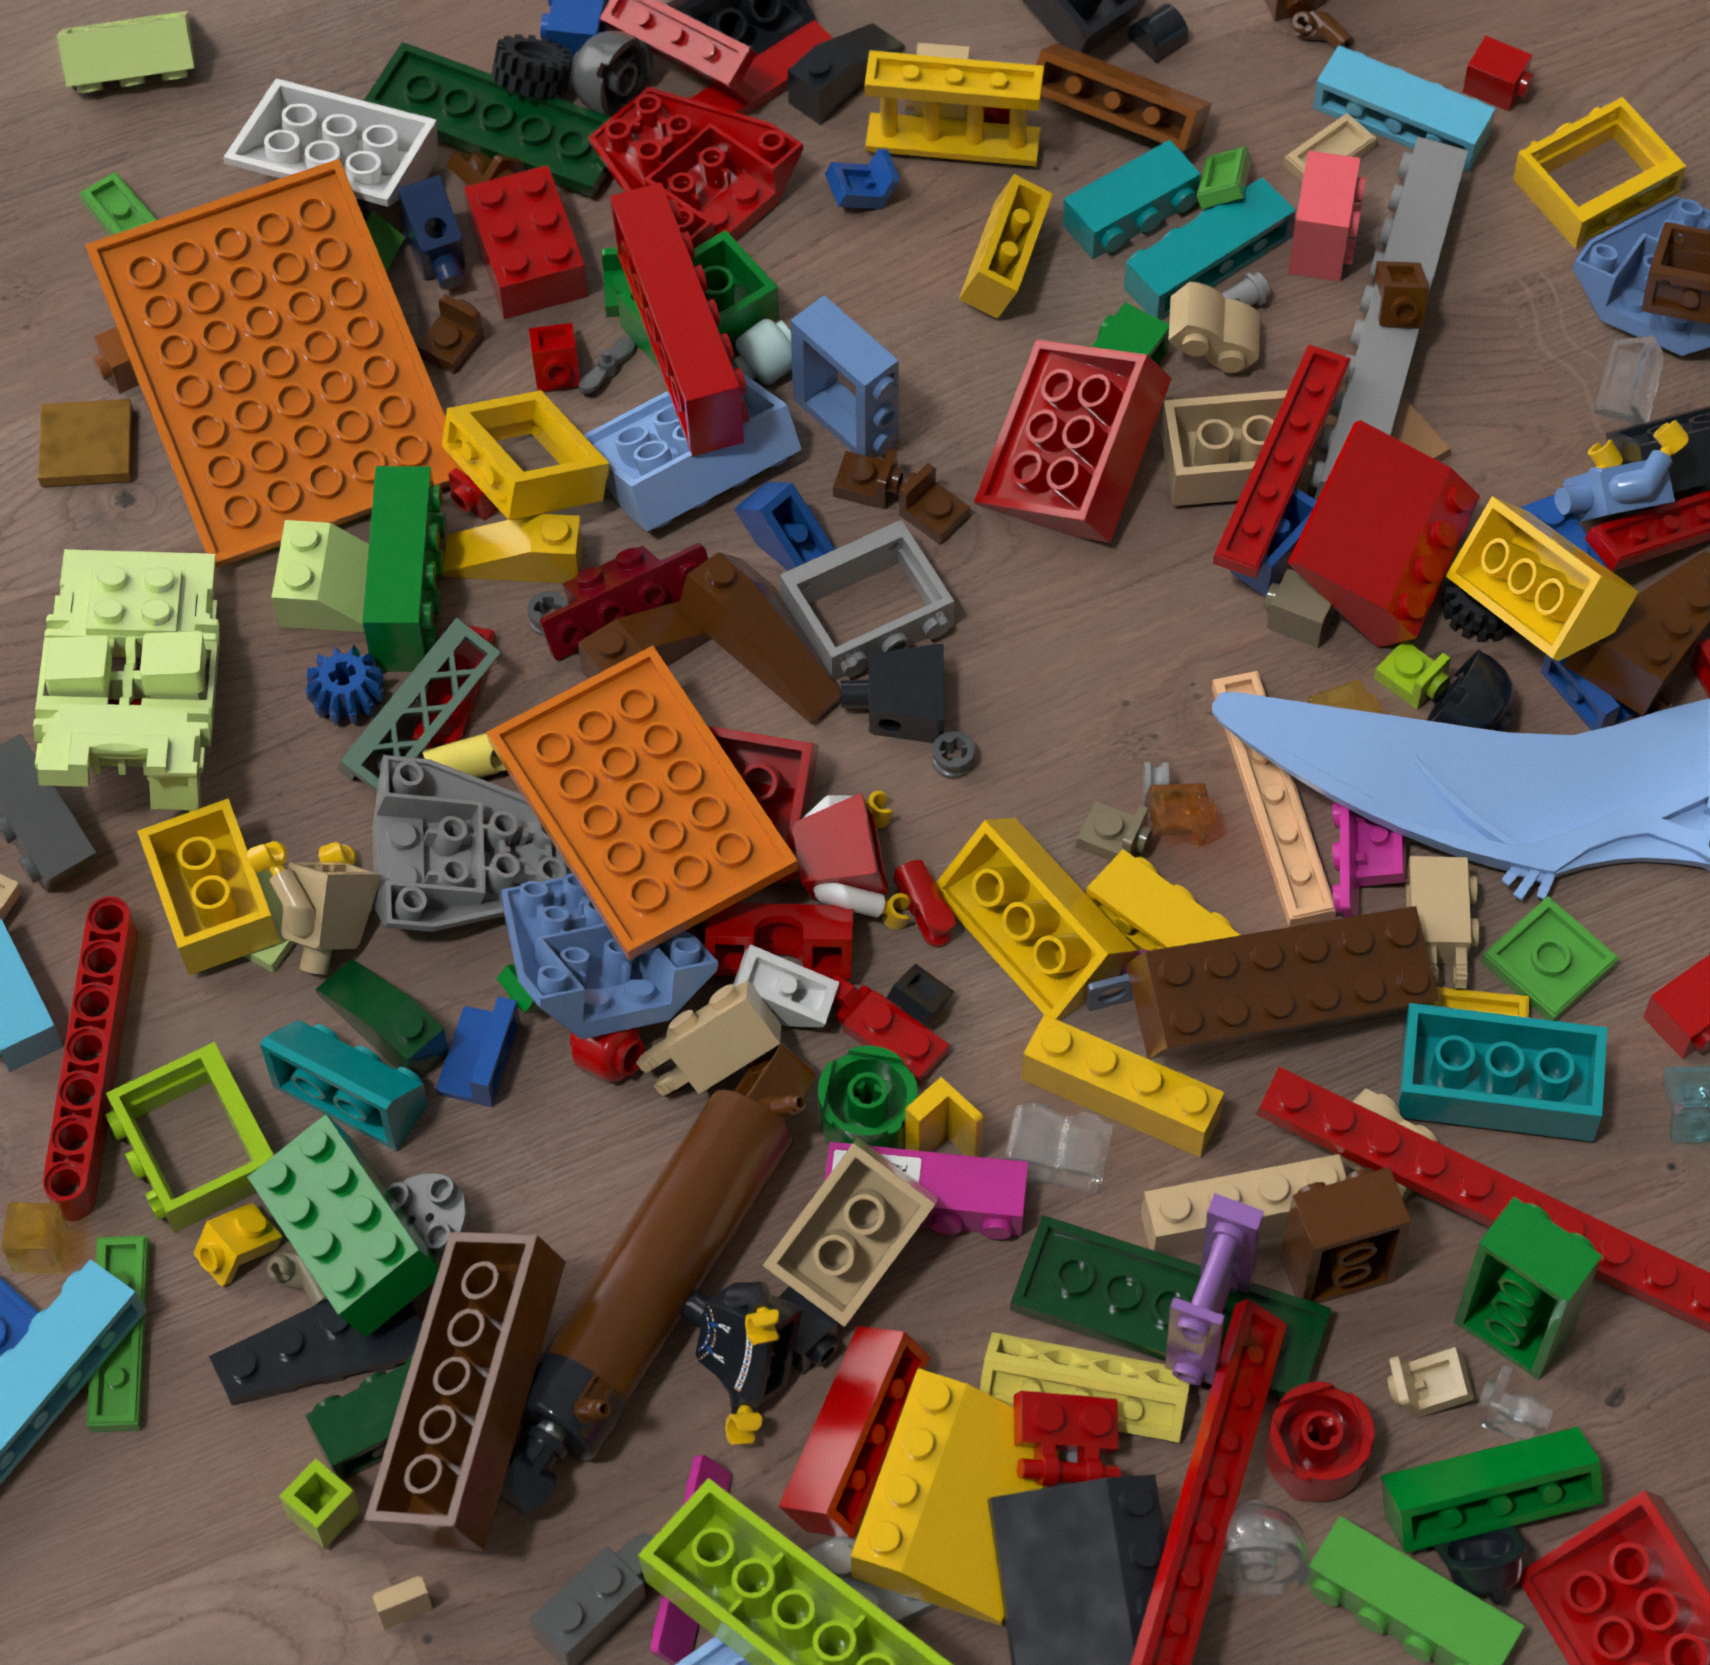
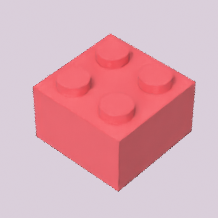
M1308 150L1288 274L1341 281L1343 264L1352 265L1356 239L1353 238L1357 237L1366 177L1358 176L1361 158Z

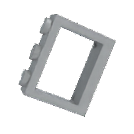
M902 520L780 574L781 598L834 681L845 676H856L863 672L869 665V656L873 653L906 649L927 638H938L954 626L955 601ZM899 564L925 606L835 647L809 604Z

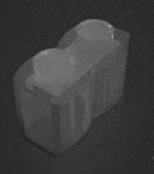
M1043 1103L1016 1106L1004 1159L1028 1162L1027 1182L1051 1183L1070 1191L1100 1194L1113 1125L1104 1122L1101 1117L1092 1113L1064 1116L1055 1112L1051 1106Z

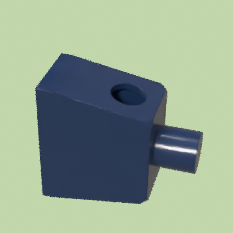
M440 175L397 188L402 231L423 279L431 280L437 278L439 286L443 290H451L460 286L465 281L462 269L465 267L464 241Z

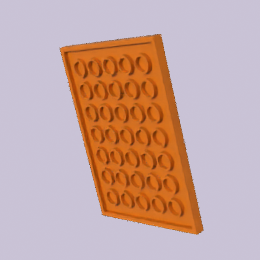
M340 159L85 244L89 259L204 551L207 554H215L216 569L281 546L285 520L326 522L338 526L372 514L376 466H431L434 485H441L442 488L450 486L448 473L454 467L466 474L441 446L446 417Z

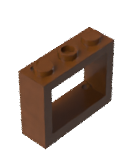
M1669 222L1664 223L1648 273L1641 311L1710 324V230Z

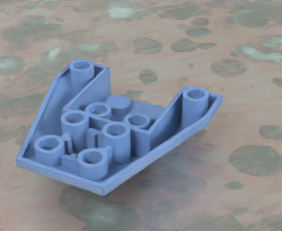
M1673 196L1591 239L1574 261L1572 268L1601 321L1683 356L1710 347V324L1641 311L1648 273L1664 223L1669 222L1710 230L1709 209L1702 207L1694 200Z
M573 873L562 878L542 882L530 881L523 883L521 886L501 889V901L518 982L542 1010L580 1039L669 1021L717 971L718 961L695 936L687 931H683L629 961Z

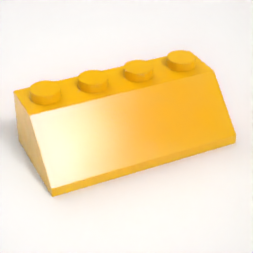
M1494 496L1489 500L1446 574L1448 579L1557 661L1613 634L1639 592L1529 511Z
M1016 818L984 820L935 883L941 893V897L945 900L956 918L1039 1010L1056 1020H1062L1086 1002L1087 988L1090 983L1118 976L1124 965L1138 951Z

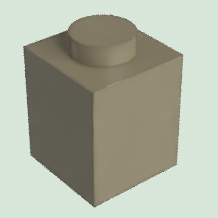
M1287 569L1280 584L1274 582L1271 584L1263 604V608L1269 610L1267 629L1318 648L1336 609L1300 574L1291 569Z

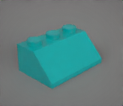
M298 1019L265 1036L260 1043L274 1088L323 1114H327L329 1117L396 1152L428 1106L424 1084L418 1075L407 1068L398 1067L396 1070L382 1063L378 1055L364 1046L358 1045L356 1048H353L341 1042L332 1030L323 1025L316 1024L312 1027Z

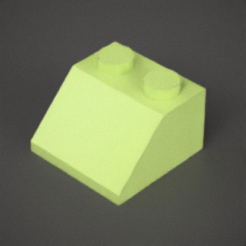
M285 520L271 597L278 626L364 632L362 619L369 544L332 523Z

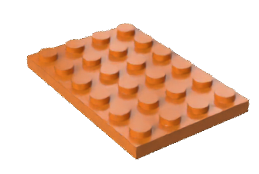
M653 645L486 732L488 742L629 961L798 870V860Z

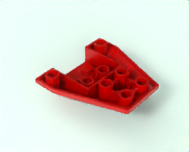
M647 87L589 136V143L624 192L662 182L668 199L675 198L677 200L682 218V224L678 226L681 233L689 232L693 248L698 247L724 230L734 240H737L778 204L804 150L803 143L770 122L652 87Z

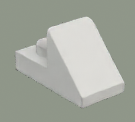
M750 944L744 952L733 984L736 987L748 979L781 1023V1026L823 1027L826 1024L839 982Z

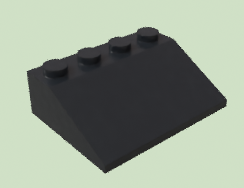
M1155 1474L1106 1477L990 1497L987 1501L1012 1665H1131L1166 1545Z

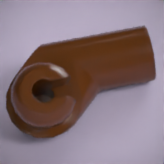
M1299 11L1292 18L1291 26L1293 32L1304 40H1325L1335 50L1338 45L1349 49L1354 43V37L1327 12Z

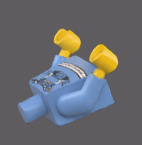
M1676 420L1670 424H1663L1653 434V437L1662 448L1660 450H1653L1647 460L1621 465L1623 457L1611 439L1607 441L1604 447L1600 443L1594 444L1589 449L1588 455L1596 467L1590 468L1588 473L1565 479L1563 487L1555 492V505L1562 515L1574 514L1578 522L1583 523L1622 516L1675 502L1668 470L1673 462L1670 457L1687 444V433Z

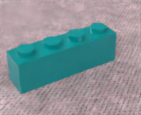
M1262 177L1249 186L1246 185L1243 198L1222 203L1215 207H1207L1190 223L1182 228L1170 230L1161 241L1150 248L1135 252L1126 262L1124 290L1148 314L1162 320L1170 315L1171 296L1187 283L1196 282L1213 288L1292 238L1296 210Z

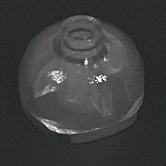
M1248 1500L1236 1506L1226 1532L1225 1546L1215 1578L1217 1581L1225 1583V1593L1247 1598L1276 1597L1285 1594V1584L1293 1582L1297 1578L1298 1587L1303 1585L1310 1574L1309 1552L1304 1532L1297 1520L1286 1511L1269 1505L1262 1500Z

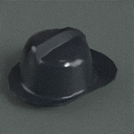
M1514 1526L1433 1546L1441 1560L1446 1564L1454 1584L1473 1595H1486L1495 1605L1502 1604L1504 1591L1513 1587L1519 1581L1522 1556L1527 1551L1525 1541Z

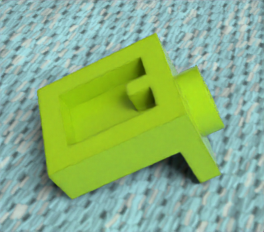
M1403 641L1375 668L1374 679L1418 710L1429 698L1436 700L1449 685L1451 678L1447 675L1451 658L1442 653L1434 661L1408 641Z

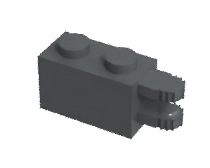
M646 1532L644 1534L639 1533L637 1537L634 1536L633 1541L629 1540L617 1553H614L606 1546L530 1617L534 1638L561 1665H580L647 1602L644 1585L647 1582H645L638 1554L654 1538L653 1536L646 1534Z

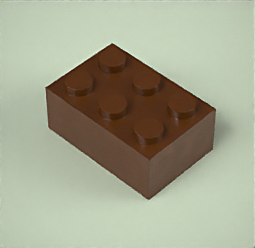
M1390 1167L1374 1171L1372 1168H1363L1349 1174L1343 1181L1326 1185L1324 1182L1311 1183L1298 1190L1297 1194L1292 1195L1280 1258L1296 1297L1321 1304L1395 1282L1412 1221Z

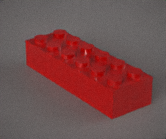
M662 182L611 195L610 202L617 255L692 457L745 443L743 424L750 422L748 409L743 395L747 394L745 379L741 368L733 369L730 360H734V355L728 334H719L717 326L721 325L716 302L714 299L706 300L704 292L708 291L707 282L702 266H693L691 258L695 257L690 234L688 231L680 232L678 225L682 224V218L677 200L675 198L668 199Z

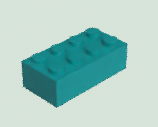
M1409 1003L1402 1033L1396 1105L1400 1110L1402 1118L1593 1142L1603 1111L1607 1027Z

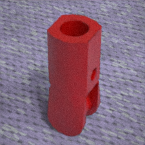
M913 860L902 864L896 868L893 881L899 892L909 897L910 903L908 908L911 914L915 916L914 919L923 939L931 946L941 947L946 945L950 941L951 930L955 924L953 912L941 897V893L923 860Z

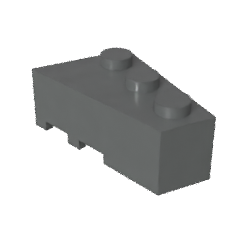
M19 734L0 745V835L7 844L13 842L23 856L18 861L30 882L34 884L40 881L46 892L96 864V851L55 786H39L38 772L35 768L36 756L23 735Z

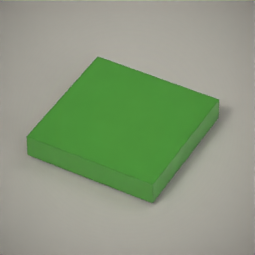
M1548 896L1483 953L1481 963L1517 995L1529 996V1005L1544 1019L1557 1021L1615 969L1620 958Z

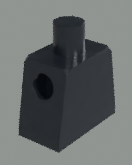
M932 644L873 653L869 656V680H841V708H869V732L873 735L934 743L944 733V644Z

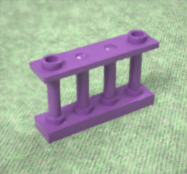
M1214 1193L1207 1210L1200 1272L1201 1279L1193 1300L1189 1303L1174 1297L1170 1306L1165 1367L1173 1370L1172 1375L1192 1385H1200L1202 1381L1213 1384L1221 1347L1224 1323L1222 1312L1230 1293H1235L1236 1290L1245 1293L1249 1292L1255 1276L1264 1216L1263 1210Z

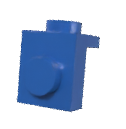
M878 149L869 164L831 162L825 172L838 207L883 209L900 182L898 170L893 163L888 149Z

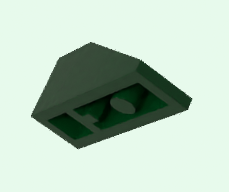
M350 959L315 989L316 993L396 1069L398 1067L407 1068L422 1079L447 1057L449 1049L444 1028L410 996L355 960Z

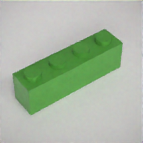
M1339 1516L1309 1564L1304 1584L1311 1587L1310 1592L1318 1600L1332 1607H1336L1338 1604L1354 1613L1356 1620L1363 1627L1376 1634H1383L1384 1632L1402 1642V1647L1408 1654L1422 1662L1432 1660L1438 1665H1505L1525 1625L1342 1516Z

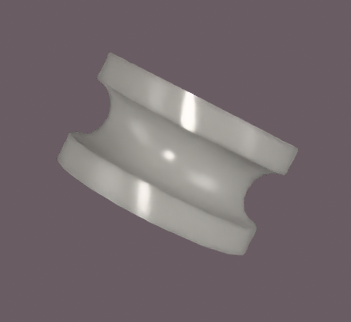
M1144 762V804H1150L1154 799L1160 800L1162 804H1168V762H1162L1159 767L1152 766L1151 762Z

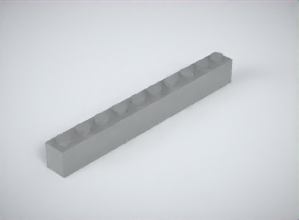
M1418 136L1413 152L1404 151L1397 172V177L1404 178L1403 186L1394 185L1387 209L1395 211L1393 219L1385 217L1378 243L1386 246L1384 253L1375 252L1369 277L1374 278L1377 261L1421 262L1430 292L1466 161L1467 150ZM1376 281L1374 287L1369 285L1365 287L1359 311L1366 312V317L1364 321L1356 319L1349 345L1357 348L1355 355L1346 354V357L1351 358L1350 368L1344 379L1347 382L1345 391H1339L1329 415L1336 416L1337 420L1335 426L1326 424L1319 450L1327 452L1325 462L1316 460L1309 486L1317 488L1314 497L1316 501L1354 422L1362 420L1391 435L1420 328L1380 326L1378 314L1381 297Z

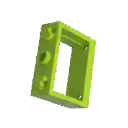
M215 1042L106 1093L113 1110L105 1114L107 1122L117 1141L125 1137L127 1138L132 1148L131 1151L125 1153L128 1164L136 1180L144 1177L147 1178L152 1188L151 1191L145 1193L149 1206L157 1221L164 1217L167 1218L174 1233L257 1193L248 1176L274 1155ZM210 1083L250 1163L175 1198L135 1119Z

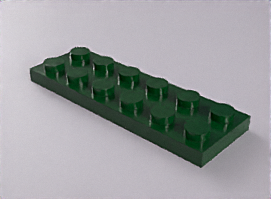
M401 42L363 100L436 119L437 141L470 153H474V151L481 152L492 160L496 155L519 158L525 163L522 172L548 165L555 184L592 198L609 173L608 168L589 143V136L611 117L559 98H549L544 95L543 99L536 98L534 94H529V97L521 96L522 92L519 91L515 93L507 91L508 87L501 88L498 86V81H493L490 73L405 42Z
M1042 1215L1011 1299L1010 1311L1166 1361L1170 1306L1174 1297L1189 1303L1192 1302L1201 1279V1266ZM1252 1282L1248 1293L1236 1290L1235 1293H1230L1222 1312L1224 1323L1219 1360L1235 1305L1250 1299L1287 1323L1267 1394L1282 1399L1293 1388L1309 1382L1332 1308Z

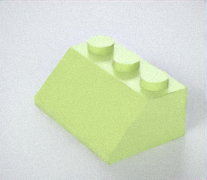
M188 11L62 29L57 35L66 87L77 86L78 93L103 89L102 82L118 79L121 87L146 83L145 75L159 73L162 74L163 80L188 77L187 69H193L196 65Z

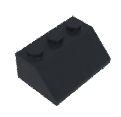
M672 0L666 4L750 47L757 53L756 56L808 23L816 20L807 0Z
M1710 406L1606 432L1607 441L1610 439L1613 441L1623 457L1621 465L1647 460L1653 450H1660L1662 446L1653 437V434L1663 424H1670L1676 420L1687 433L1688 442L1682 449L1670 457L1673 462L1668 470L1674 498L1676 497L1675 492L1686 489L1694 492L1710 490Z

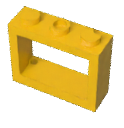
M1621 97L1608 105L1605 104L1602 108L1597 106L1589 115L1574 123L1568 122L1563 124L1555 133L1538 142H1530L1527 148L1521 149L1518 152L1513 180L1567 241L1577 249L1596 236L1679 194L1687 166L1633 107ZM1614 138L1644 172L1578 207L1548 173Z
M541 390L447 408L441 446L508 520L603 501L606 481L610 474V463ZM532 434L560 465L524 472L496 441Z

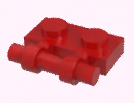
M1024 1390L1013 1395L1014 1446L1034 1448V1459L1020 1458L1018 1460L1017 1476L1019 1479L1035 1480L1038 1486L1054 1487L1058 1482L1077 1483L1106 1477H1121L1119 1466L1103 1465L1099 1459V1453L1111 1454L1118 1450L1117 1399ZM1056 1450L1077 1451V1463L1059 1461V1458L1056 1456Z

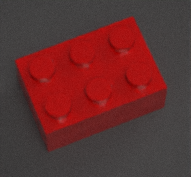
M548 165L464 187L468 220L504 320L588 297L585 264Z

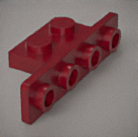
M696 543L661 561L643 545L638 548H628L618 553L615 559L598 567L585 568L578 572L575 578L562 583L567 599L571 604L539 620L551 656L559 660L578 651V642L615 619L680 601L687 574L709 559L705 547L700 543Z

